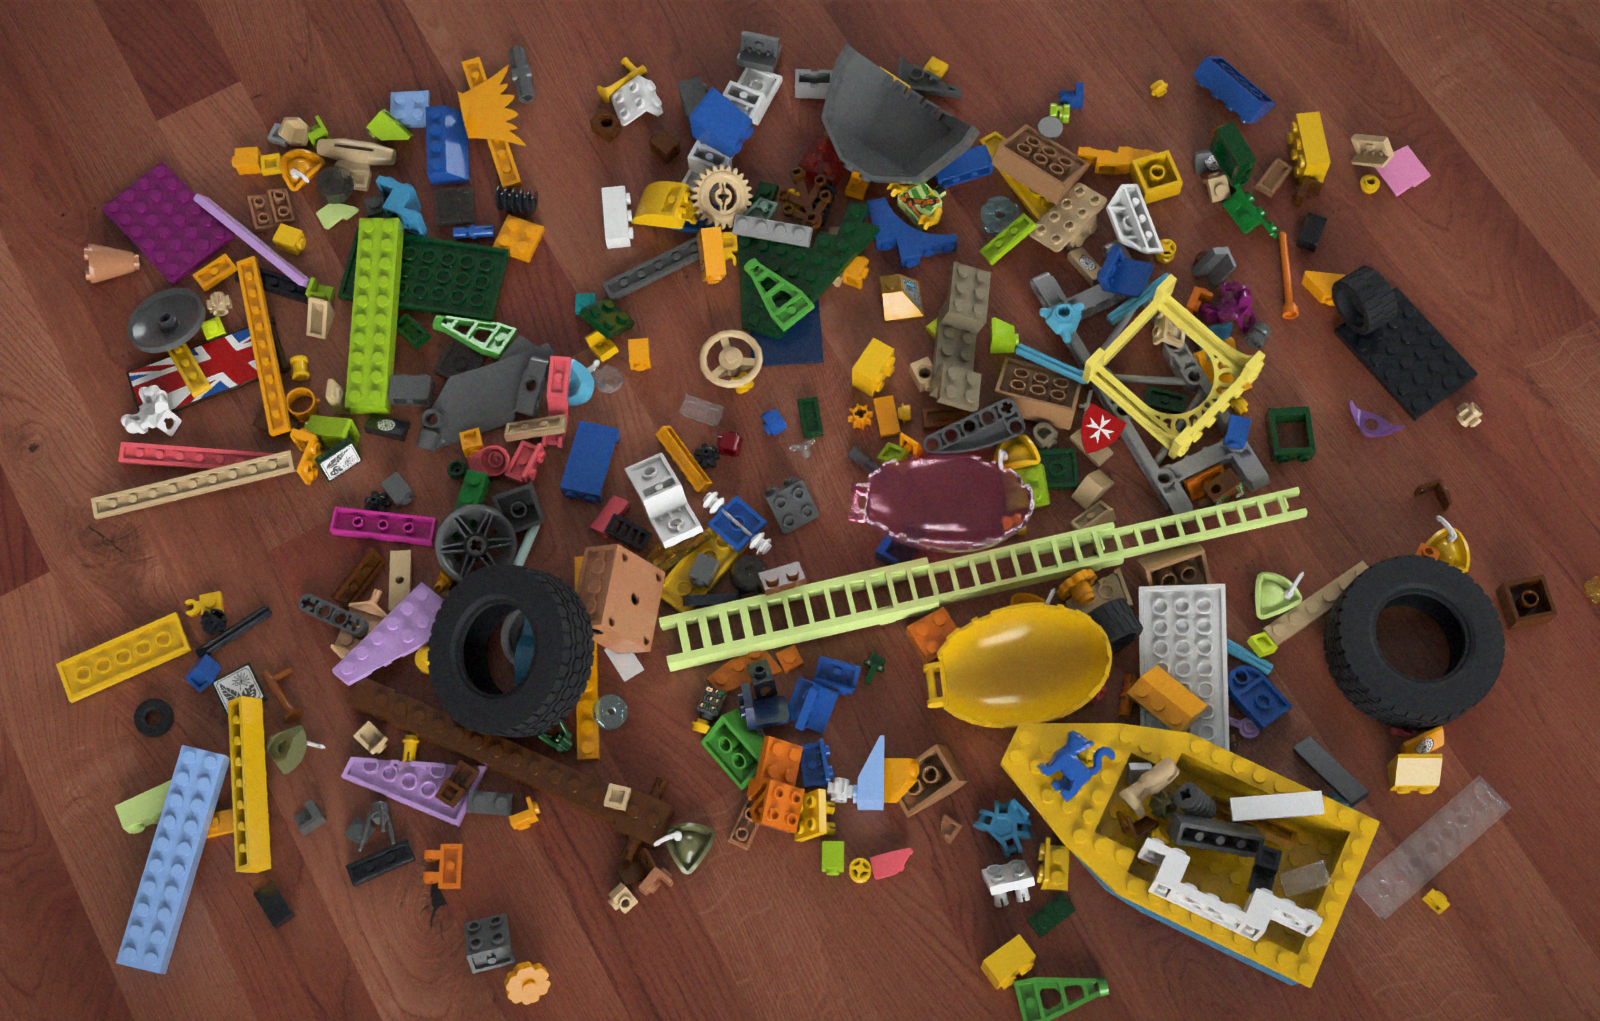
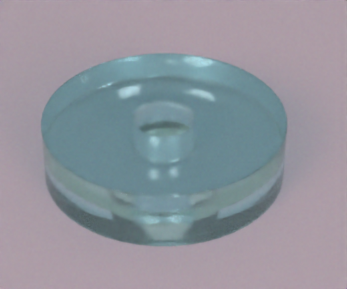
M616 695L602 696L593 707L595 722L607 730L619 728L628 716L626 703ZM607 710H612L613 715H610Z

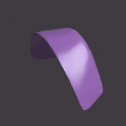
M1350 400V409L1359 432L1365 437L1375 438L1389 435L1401 430L1405 426H1395L1378 415L1360 410ZM1368 419L1376 420L1378 423L1377 429H1367L1365 421Z

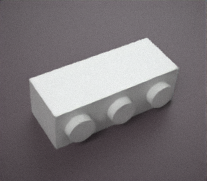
M625 186L601 188L607 249L631 247L630 239H634L633 227H629V222H632V212L628 210V205L631 204L630 193H626Z

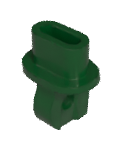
M871 653L868 660L864 661L863 664L870 668L864 680L865 684H871L876 671L884 673L885 669L883 667L886 659Z

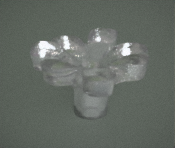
M812 438L808 441L804 439L801 441V444L792 445L789 448L791 452H802L804 459L811 456L809 448L815 443V439Z

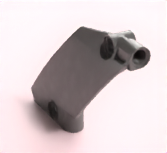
M546 343L495 363L450 376L432 408L424 411L422 414L423 425L416 446L436 452L438 448L460 442V432L478 427L481 434L505 426L506 423L514 422L517 412L535 417L548 380L550 356H555L556 354L550 344ZM536 381V388L530 391V383ZM433 415H436V422L434 424H431L430 418Z

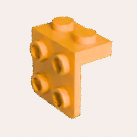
M293 428L290 437L298 449L304 452L297 467V472L305 484L311 485L312 480L314 481L318 475V466L320 462L324 461L326 452L317 436L312 434L311 431L304 428L300 430Z

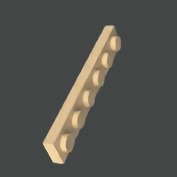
M1362 560L1263 628L1262 632H1266L1276 646L1280 645L1328 612L1342 591L1369 567Z

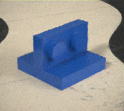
M799 677L788 704L790 720L796 722L795 728L803 731L808 727L823 734L839 693Z

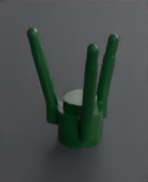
M561 721L559 725L563 733L558 731L551 737L546 732L538 734L537 737L555 748L560 754H564L573 745V741L570 739L573 734L568 731L564 722Z

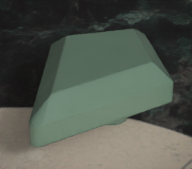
M760 197L743 215L771 220L778 207V203Z

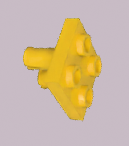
M816 789L804 794L797 831L794 833V841L803 842L820 835L833 836L836 829L830 828L836 827L835 823L826 822V814L832 815L835 811V807H830L835 806L834 801L826 800V790Z

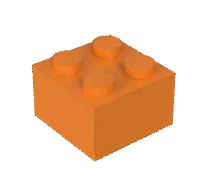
M943 606L907 626L906 635L924 664L939 662L937 651L947 640L946 637L957 627Z

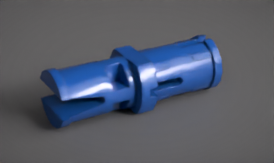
M471 224L469 227H453L455 240L466 238L477 240V238L494 237L493 224L483 226Z

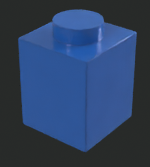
M1231 414L1227 422L1223 445H1227L1232 449H1244L1251 418Z

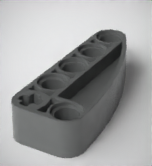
M1007 398L1002 399L928 435L922 442V449L929 455H956L987 449L1021 435L1025 430V423L1014 401ZM1003 404L1010 406L1011 409L1008 411V414L1006 411H1001ZM987 412L992 415L993 420L991 423H986L982 420L983 413ZM965 422L973 423L974 430L972 432L965 431L963 427ZM1011 422H1017L1020 425L1019 432L1011 431ZM950 430L955 433L956 438L954 441H948L945 438L946 431ZM932 439L937 442L935 450L927 448L926 442Z

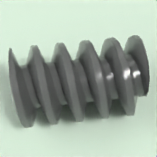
M1187 782L1179 786L1174 793V803L1184 813L1210 819L1215 816L1217 811L1215 802L1195 783Z

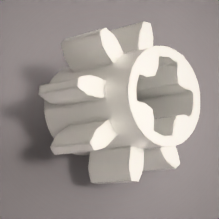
M836 777L833 783L828 782L827 795H831V801L846 803L847 798H852L853 786L849 785L850 780Z

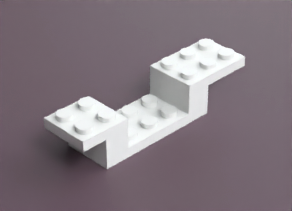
M745 68L738 82L730 80L722 95L750 117L752 124L758 126L783 78L775 73ZM697 140L687 157L689 170L682 183H687L689 188L697 187L693 180H701L698 174L702 173L705 175L704 168H708L711 171V165H715L717 169L719 164H723L724 169L727 165H730L732 171V158ZM718 183L714 184L710 189L709 200L711 192L718 188Z
M1147 837L1138 853V858L1158 866L1148 892L1255 942L1266 931L1270 919L1308 937L1322 923L1323 918L1319 917L1315 911L1307 908L1301 909L1295 906L1296 903L1292 900L1273 896L1274 893L1265 888H1256L1248 897L1243 911H1241V907L1236 904H1226L1212 893L1205 894L1198 891V888L1193 884L1181 883L1191 857L1187 856L1186 852L1179 848L1172 849L1165 846V843L1158 838L1150 839Z

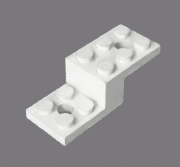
M662 452L624 468L641 500L645 514L664 548L676 545L685 539L703 532L700 522L687 502L681 483Z

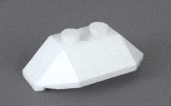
M1121 184L1106 207L1118 242L1144 254L1162 253L1163 248L1138 184Z

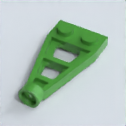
M753 258L745 264L744 270L751 276L771 319L783 332L815 308L814 304L802 290L760 264L757 259ZM767 277L776 283L768 292L761 285V282ZM782 290L791 295L792 298L778 308L775 306L772 297Z
M439 314L436 315L433 321L434 330L444 332L480 354L499 359L517 335V328L498 322L453 316L445 317ZM459 326L471 327L466 335L456 330ZM483 330L492 333L486 342H480L474 338L477 331Z
M1105 976L1096 979L1033 977L1013 982L1022 1021H1051L1098 996L1109 995ZM1094 984H1096L1098 991H1095ZM1066 986H1080L1083 996L1076 1000L1068 1001L1064 988ZM1044 988L1058 990L1061 1002L1051 1009H1045L1042 1005L1040 991Z

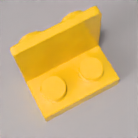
M1046 837L1044 843H1040V848H1038V861H1042V865H1039L1037 870V883H1041L1040 890L1067 892L1069 848L1067 846L1050 845V837Z

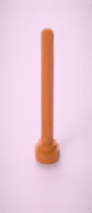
M1282 231L1278 235L1285 296L1282 316L1285 319H1293L1298 317L1299 311L1298 306L1293 302L1287 235Z

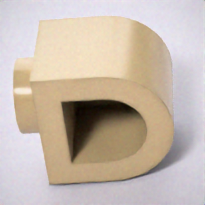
M622 883L608 894L610 897L608 903L614 910L620 909L625 914L638 903L636 898Z

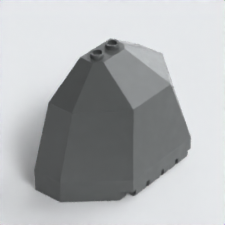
M846 44L835 61L821 116L839 159L844 162L843 167L852 173L854 170L861 173L859 177L867 183L872 180L876 183L923 185L970 149L980 134V131L975 126L966 124L943 109L937 115L936 113L940 107L928 99H925L921 105L924 99L922 95L912 89L905 94L908 86L899 80L894 82L893 76Z

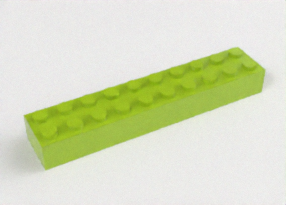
M359 218L345 408L350 414H391V402L388 398L390 377L394 375L404 226L399 218Z

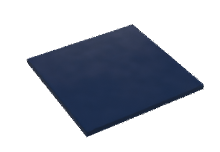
M819 298L813 303L815 308L797 321L781 339L750 332V336L756 339L762 349L763 363L761 367L824 362ZM751 348V358H755L754 351Z

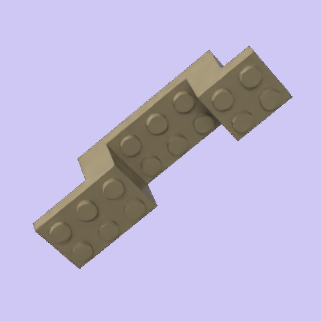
M954 261L950 269L948 298L938 310L929 396L937 398L938 403L975 413L979 406L981 374L973 372L976 336L987 320L991 272Z

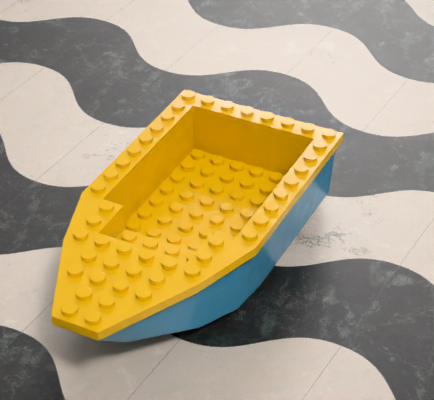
M1121 723L1019 724L1000 765L1063 844L1071 850L1073 855L1107 892L1138 911L1291 986L1300 983L1308 988L1312 987L1380 824L1379 821L1322 795L1325 812L1323 815L1268 819L1297 832L1291 850L1278 847L1269 840L1265 839L1263 845L1282 851L1278 872L1275 875L1272 888L1273 896L1292 900L1296 903L1295 906L1301 909H1311L1323 920L1320 927L1308 937L1270 919L1266 931L1255 942L1148 892L1158 866L1137 856L1147 837L1151 839V834L1149 832L1146 836L1137 840L1123 834L1116 816V812L1120 811L1129 816L1133 823L1140 819L1119 796L1123 789L1133 785L1127 784L1129 763L1151 762L1153 768L1162 759L1171 758L1180 773L1162 790L1166 793L1169 791L1173 795L1179 786L1187 782L1195 783L1210 798L1214 795L1229 802V798L1309 792L1313 790L1192 733ZM1075 731L1086 737L1088 741L1092 740L1094 742L1091 749H1095V752L1101 747L1111 748L1115 753V759L1111 760L1107 756H1103L1102 769L1092 776L1074 797L1066 802L1060 794L1062 790L1055 791L1050 784L1053 780H1060L1063 777L1062 772L1058 770L1052 775L1046 776L1040 772L1037 765L1048 763L1055 751L1065 745L1068 733ZM1080 760L1088 768L1093 766L1092 762L1086 764V761ZM1149 794L1142 803L1146 812L1145 816L1158 821V827H1163L1167 831L1171 817H1167L1164 820L1162 817L1157 818L1151 814L1153 809L1148 805L1152 795ZM1177 806V813L1186 814ZM1173 840L1169 842L1168 847L1172 849L1179 848L1185 851L1187 856L1191 857L1181 883L1193 884L1198 888V891L1205 894L1212 893L1218 896L1220 901L1226 904H1236L1243 911L1248 897L1252 894L1246 892L1255 860L1254 857H1242L1232 853L1225 854L1210 849L1202 850L1187 845L1180 846L1175 844Z

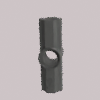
M514 46L508 50L513 82L516 85L519 102L530 103L535 99L530 65L527 63L524 47Z

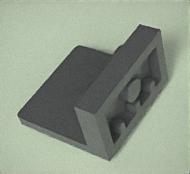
M507 913L463 924L466 957L473 974L516 963V956L510 941Z

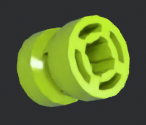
M1050 103L1049 117H1055L1062 123H1069L1070 104L1058 105L1057 103Z

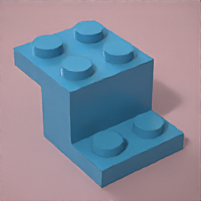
M379 175L376 183L385 200L382 208L386 217L399 218L406 233L427 237L428 231L420 213L422 207L414 187L408 183H399L392 177Z

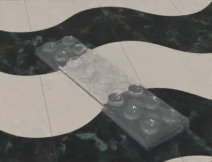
M1479 775L1353 886V889L1380 919L1385 921L1508 812L1511 807Z

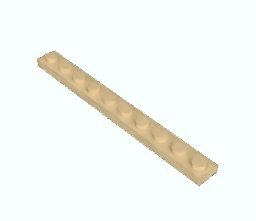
M288 450L91 498L94 518L98 520L295 472L296 466L293 451Z

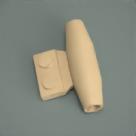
M338 138L319 139L317 143L318 155L337 160L335 165L332 166L329 178V185L332 187L368 192L372 176L370 166L394 165L396 161L395 149L373 142Z

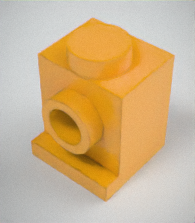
M857 256L844 270L843 283L861 290L863 279H866L869 268H867L869 260L864 256Z

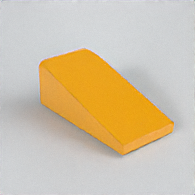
M901 432L899 446L906 448L913 460L917 461L923 452L922 446Z

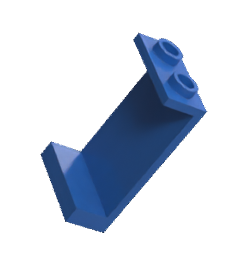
M579 421L560 484L562 495L569 499H584V501L591 504L596 502L602 503L601 492L615 444L620 443L621 439L619 429Z

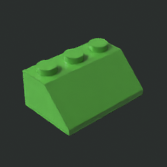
M735 709L722 715L700 743L742 791L748 787L750 779H755L763 738L755 729L748 730L746 718H742L741 712Z

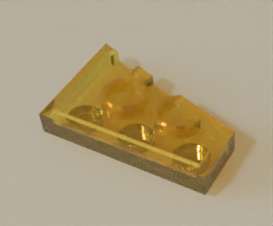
M703 530V532L694 537L685 539L667 548H664L662 542H660L645 560L665 572L713 537L709 532Z

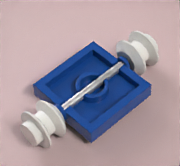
M709 492L703 499V508L710 507V514L717 512L718 514L707 523L708 527L737 553L750 542L749 548H756L757 555L766 554L772 546L770 544L771 539L765 540V533H759L767 525L766 520L737 495L724 507L725 498L718 499V492Z

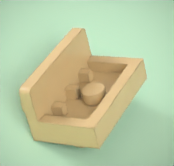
M1354 134L1351 138L1356 151V155L1351 160L1353 165L1384 168L1394 156L1389 139L1386 136Z

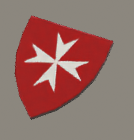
M1091 403L1081 425V440L1085 453L1098 452L1107 448L1117 440L1127 423Z

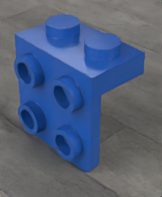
M1113 245L1110 252L1106 254L1102 268L1098 270L1097 279L1102 291L1139 298L1154 267L1151 263L1125 258L1121 247Z

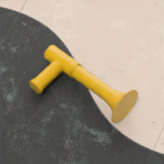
M624 57L621 60V64L630 73L608 87L598 85L597 91L602 100L609 103V97L612 93L636 76L645 74L647 72L646 67L641 65L636 68L627 57Z

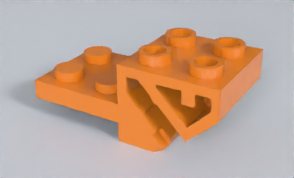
M764 736L755 779H750L747 790L749 801L755 802L749 809L754 823L788 833H796L805 792L804 789L795 787L803 751L802 746L771 736Z

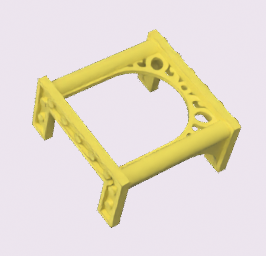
M1170 274L1156 288L1153 301L1105 351L1099 347L1085 362L1082 379L1087 384L1090 381L1093 382L1169 450L1168 455L1174 460L1177 456L1181 458L1189 450L1192 441L1196 443L1203 435L1201 431L1206 426L1210 428L1216 422L1217 418L1215 416L1219 412L1223 414L1230 407V400L1233 397L1237 399L1245 391L1243 387L1247 383L1252 384L1262 370L1261 368L1265 365L1263 360L1266 355L1260 350L1255 355H1246L1235 350L1216 336L1171 297L1177 278ZM1158 310L1206 352L1213 366L1214 381L1210 394L1201 405L1186 413L1166 414L1150 408L1104 368ZM1220 362L1223 365V367L1225 365L1228 368L1219 369L1218 363ZM1225 373L1231 374L1234 380L1230 383H1223L1219 380V376ZM1218 387L1228 388V389L1222 390V391L1220 392V393H1222V394H1218V393L1216 392V389H1217ZM1205 403H1209L1210 407L1206 408ZM1194 415L1197 417V420H1193V426L1191 427L1189 418ZM1178 419H1182L1186 423V428L1181 433L1175 427ZM1164 420H1171L1170 429L1167 427L1168 424L1163 422Z

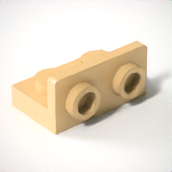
M1158 310L1154 315L1155 323L1152 330V344L1157 345L1165 342L1178 348L1184 346L1185 333Z

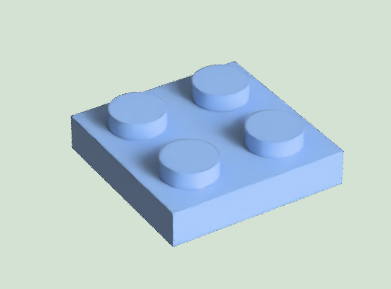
M429 90L391 92L390 114L406 128L426 127L425 107H430Z

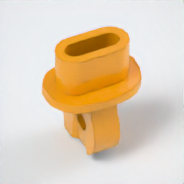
M442 568L433 590L436 593H440L443 589L449 588L455 579L450 577Z

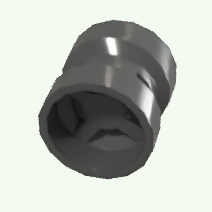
M1256 321L1251 328L1252 331L1247 333L1244 340L1253 349L1260 350L1265 344V339H1268L1272 334V330L1267 324Z

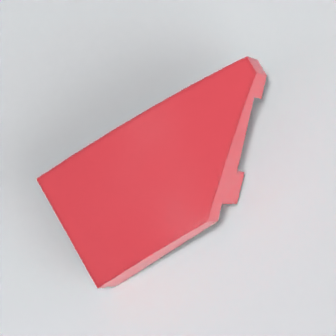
M913 848L900 849L870 857L874 879L879 880L898 874L899 871L903 872L908 857L914 852Z

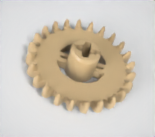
M719 164L718 169L715 165H711V171L708 168H704L705 175L702 173L698 174L701 180H693L697 187L690 188V190L696 194L690 196V198L695 199L696 202L691 204V206L698 207L694 214L702 213L699 218L700 221L707 218L706 225H710L713 222V227H718L720 223L721 229H725L726 224L728 228H732L735 215H743L748 210L747 206H752V202L748 201L749 198L753 197L752 194L748 193L752 187H746L749 180H742L744 173L737 175V168L731 171L730 165H727L725 169L723 164ZM716 183H718V188L711 192L710 200L714 205L718 206V210L711 205L709 200V191ZM726 183L733 188L735 193V202L728 210L726 205L730 203L732 194L726 188ZM718 195H723V199L718 198Z

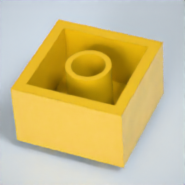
M1169 150L1138 158L1131 162L1129 174L1133 183L1138 184L1145 204L1180 194L1183 181Z
M873 337L852 368V386L872 398L876 392L879 393L885 382L883 381L887 376L890 377L895 370L894 362L896 358L894 357V348Z
M1018 934L984 959L981 969L996 990L1000 987L1006 989L1015 982V976L1019 973L1023 976L1032 969L1036 955L1022 936Z

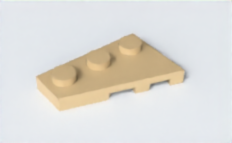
M1120 567L1091 586L1094 590L1095 599L1088 605L1081 607L1080 604L1075 602L1073 597L1065 603L1066 608L1078 609L1085 614L1116 598H1124L1130 608L1133 607V602Z

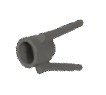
M377 801L371 805V811L367 812V820L359 842V852L363 849L371 820L376 824H380L382 832L385 831L386 822L391 844H395L388 803Z

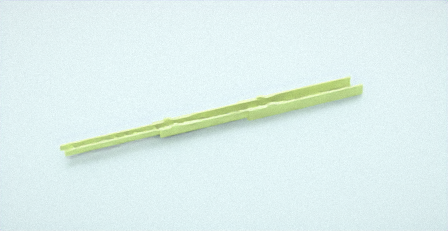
M1299 487L1119 528H1115L1114 522L930 564L928 558L924 557L814 582L768 596L762 594L660 617L659 623L662 631L678 627L683 653L666 656L670 672L747 655L751 652L769 650L878 624L893 623L896 620L934 612L939 609L940 605L1072 576L1083 569L1088 570L1092 568L1094 572L1099 571L1102 568L1123 564L1124 558L1306 517L1308 512L1306 508L1287 511L1289 505L1286 499L1299 496ZM1277 501L1281 514L1267 517L1263 504ZM1257 506L1261 518L1247 521L1243 509ZM1236 510L1241 523L1226 526L1222 513ZM1216 515L1220 528L1206 531L1202 518ZM1196 520L1199 532L1185 535L1181 523ZM1175 524L1179 537L1165 540L1161 527ZM1155 529L1158 542L1144 545L1140 532ZM1134 534L1138 546L1123 549L1120 537ZM1114 538L1118 551L1104 554L1103 540ZM1093 543L1097 556L1083 559L1080 547ZM1073 547L1076 560L1062 563L1059 550ZM1031 552L1037 572L1022 575L1016 555ZM1052 552L1056 565L1042 568L1038 555ZM1011 557L1016 577L1001 580L996 560ZM990 561L995 582L981 585L975 565ZM970 566L975 586L960 589L955 569ZM949 571L954 591L939 594L934 574ZM928 575L933 596L918 599L914 578ZM908 580L913 600L898 603L893 583ZM887 585L892 605L877 608L873 589ZM845 589L851 614L835 617L830 593ZM867 589L872 610L856 613L852 593ZM825 594L830 619L815 622L809 597ZM804 599L810 624L794 627L788 602ZM783 604L789 628L773 632L768 607ZM761 609L766 634L754 636L748 611ZM740 613L745 638L733 641L728 616ZM719 618L725 643L712 646L707 621ZM699 623L704 648L691 650L686 625Z

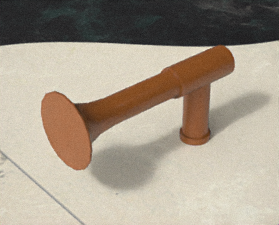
M289 664L274 675H272L270 670H266L261 674L285 711L286 716L283 720L285 724L297 721L304 713L303 709H295L290 704L277 683L285 676L293 673Z

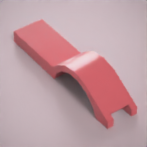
M550 356L546 395L548 417L565 414L567 423L565 433L542 436L543 447H547L548 444L558 445L557 448H563L569 418L568 394L571 357Z

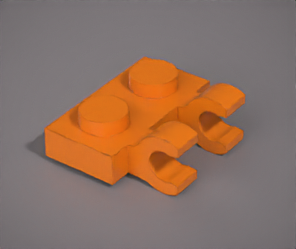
M440 844V850H425L424 859H426V862L439 861V872H423L424 883H438L439 889H461L463 844Z

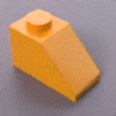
M1305 271L1301 284L1320 303L1335 306L1332 298V287L1336 281L1345 275Z
M884 758V803H897L917 782V776L919 775L917 759Z

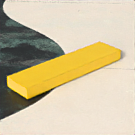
M186 343L167 351L194 398L212 389Z

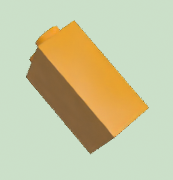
M721 226L701 228L697 233L702 282L707 281L708 284H717L726 275Z

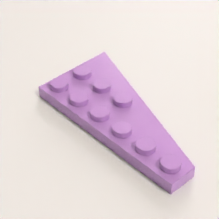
M421 582L332 669L333 674L350 686L372 674V671L382 666L386 667L393 660L401 656L403 658L429 643V636L432 634L430 633L432 624L436 620L434 618L438 609H441L440 605L444 599Z
M350 757L341 777L459 827L466 813L468 791H477L487 767L473 766L480 770V773L454 808L436 798L435 795L445 779L451 776L457 765Z

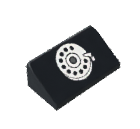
M371 414L364 425V430L369 434L405 442L411 423Z

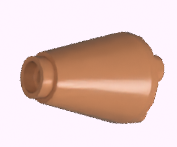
M88 244V247L84 248V259L89 260V267L85 268L86 280H91V283L101 282L140 270L139 254L97 244Z

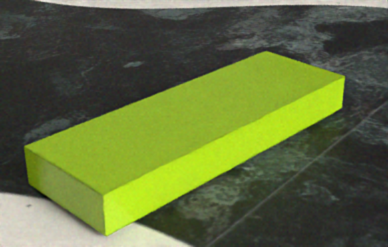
M1023 213L985 245L979 253L993 265L1037 226Z

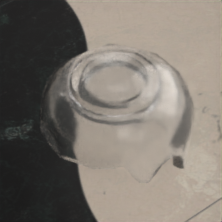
M604 365L601 369L594 368L592 377L594 379V386L598 391L610 394L621 389L624 383L622 371L608 365Z

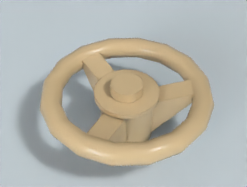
M738 330L720 331L711 336L702 346L699 355L700 369L706 379L717 386L725 388L741 387L751 382L760 372L763 363L762 349L756 339L746 332ZM728 338L743 339L750 344L755 358H744L739 349L730 346ZM720 340L722 351L719 354L720 365L711 372L707 363V355L714 343ZM753 368L746 376L738 380L728 381L720 379L727 375L735 376L743 370Z

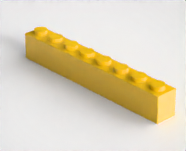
M239 696L227 701L236 872L259 873L271 869L263 707L261 698Z

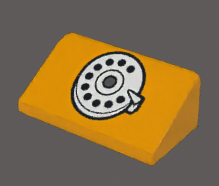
M1442 725L1405 741L1399 747V751L1401 754H1427L1443 746L1444 730Z

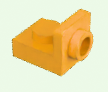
M478 427L459 433L462 450L468 462L469 456L484 448L481 432Z

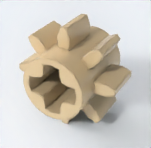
M214 292L210 295L211 300H206L207 309L215 316H224L228 314V308H232L229 295L225 296L223 292Z
M1472 402L1470 405L1463 403L1457 408L1460 413L1456 415V418L1464 427L1468 425L1475 427L1482 421L1479 417L1483 413L1475 403Z

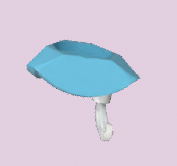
M572 359L568 394L569 406L584 404L591 398L594 390V379L591 373L599 366L600 361L598 359L588 368Z

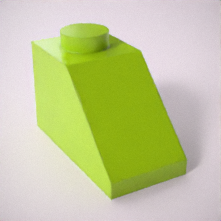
M382 109L366 127L370 130L368 133L374 139H380L381 141L408 140L414 136L386 109Z
M996 317L991 318L990 354L1014 353L1015 346L1019 345V334H1015V327Z

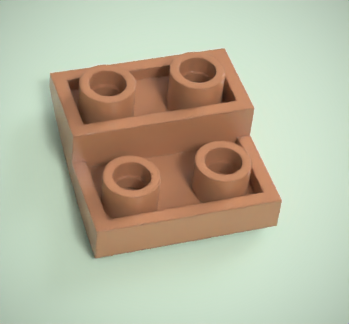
M287 188L270 189L263 195L247 196L246 201L255 233L278 229L281 223L290 225L295 222Z

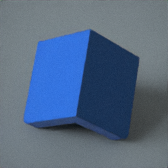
M1076 82L1074 91H1059V105L1070 104V109H1082L1084 82Z
M886 534L875 550V558L888 566L898 564L899 560L890 555L895 547L893 544L894 538Z
M205 654L191 666L184 679L201 692L214 682L221 670V666L208 654Z

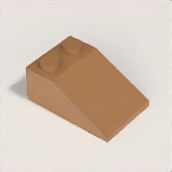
M935 744L916 758L919 765L917 782L898 801L907 817L947 797L968 782L946 745Z

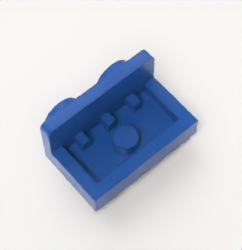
M820 655L812 682L828 689H836V692L848 696L849 693L853 694L856 690L862 666Z
M823 738L819 739V742L799 745L803 747L800 764L804 788L827 786L830 778H834L832 765L827 764L826 758L830 757L829 745L824 744Z

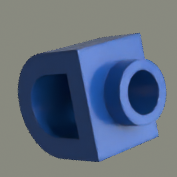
M777 409L768 410L760 416L763 420L762 429L767 436L771 435L774 437L787 429V425Z

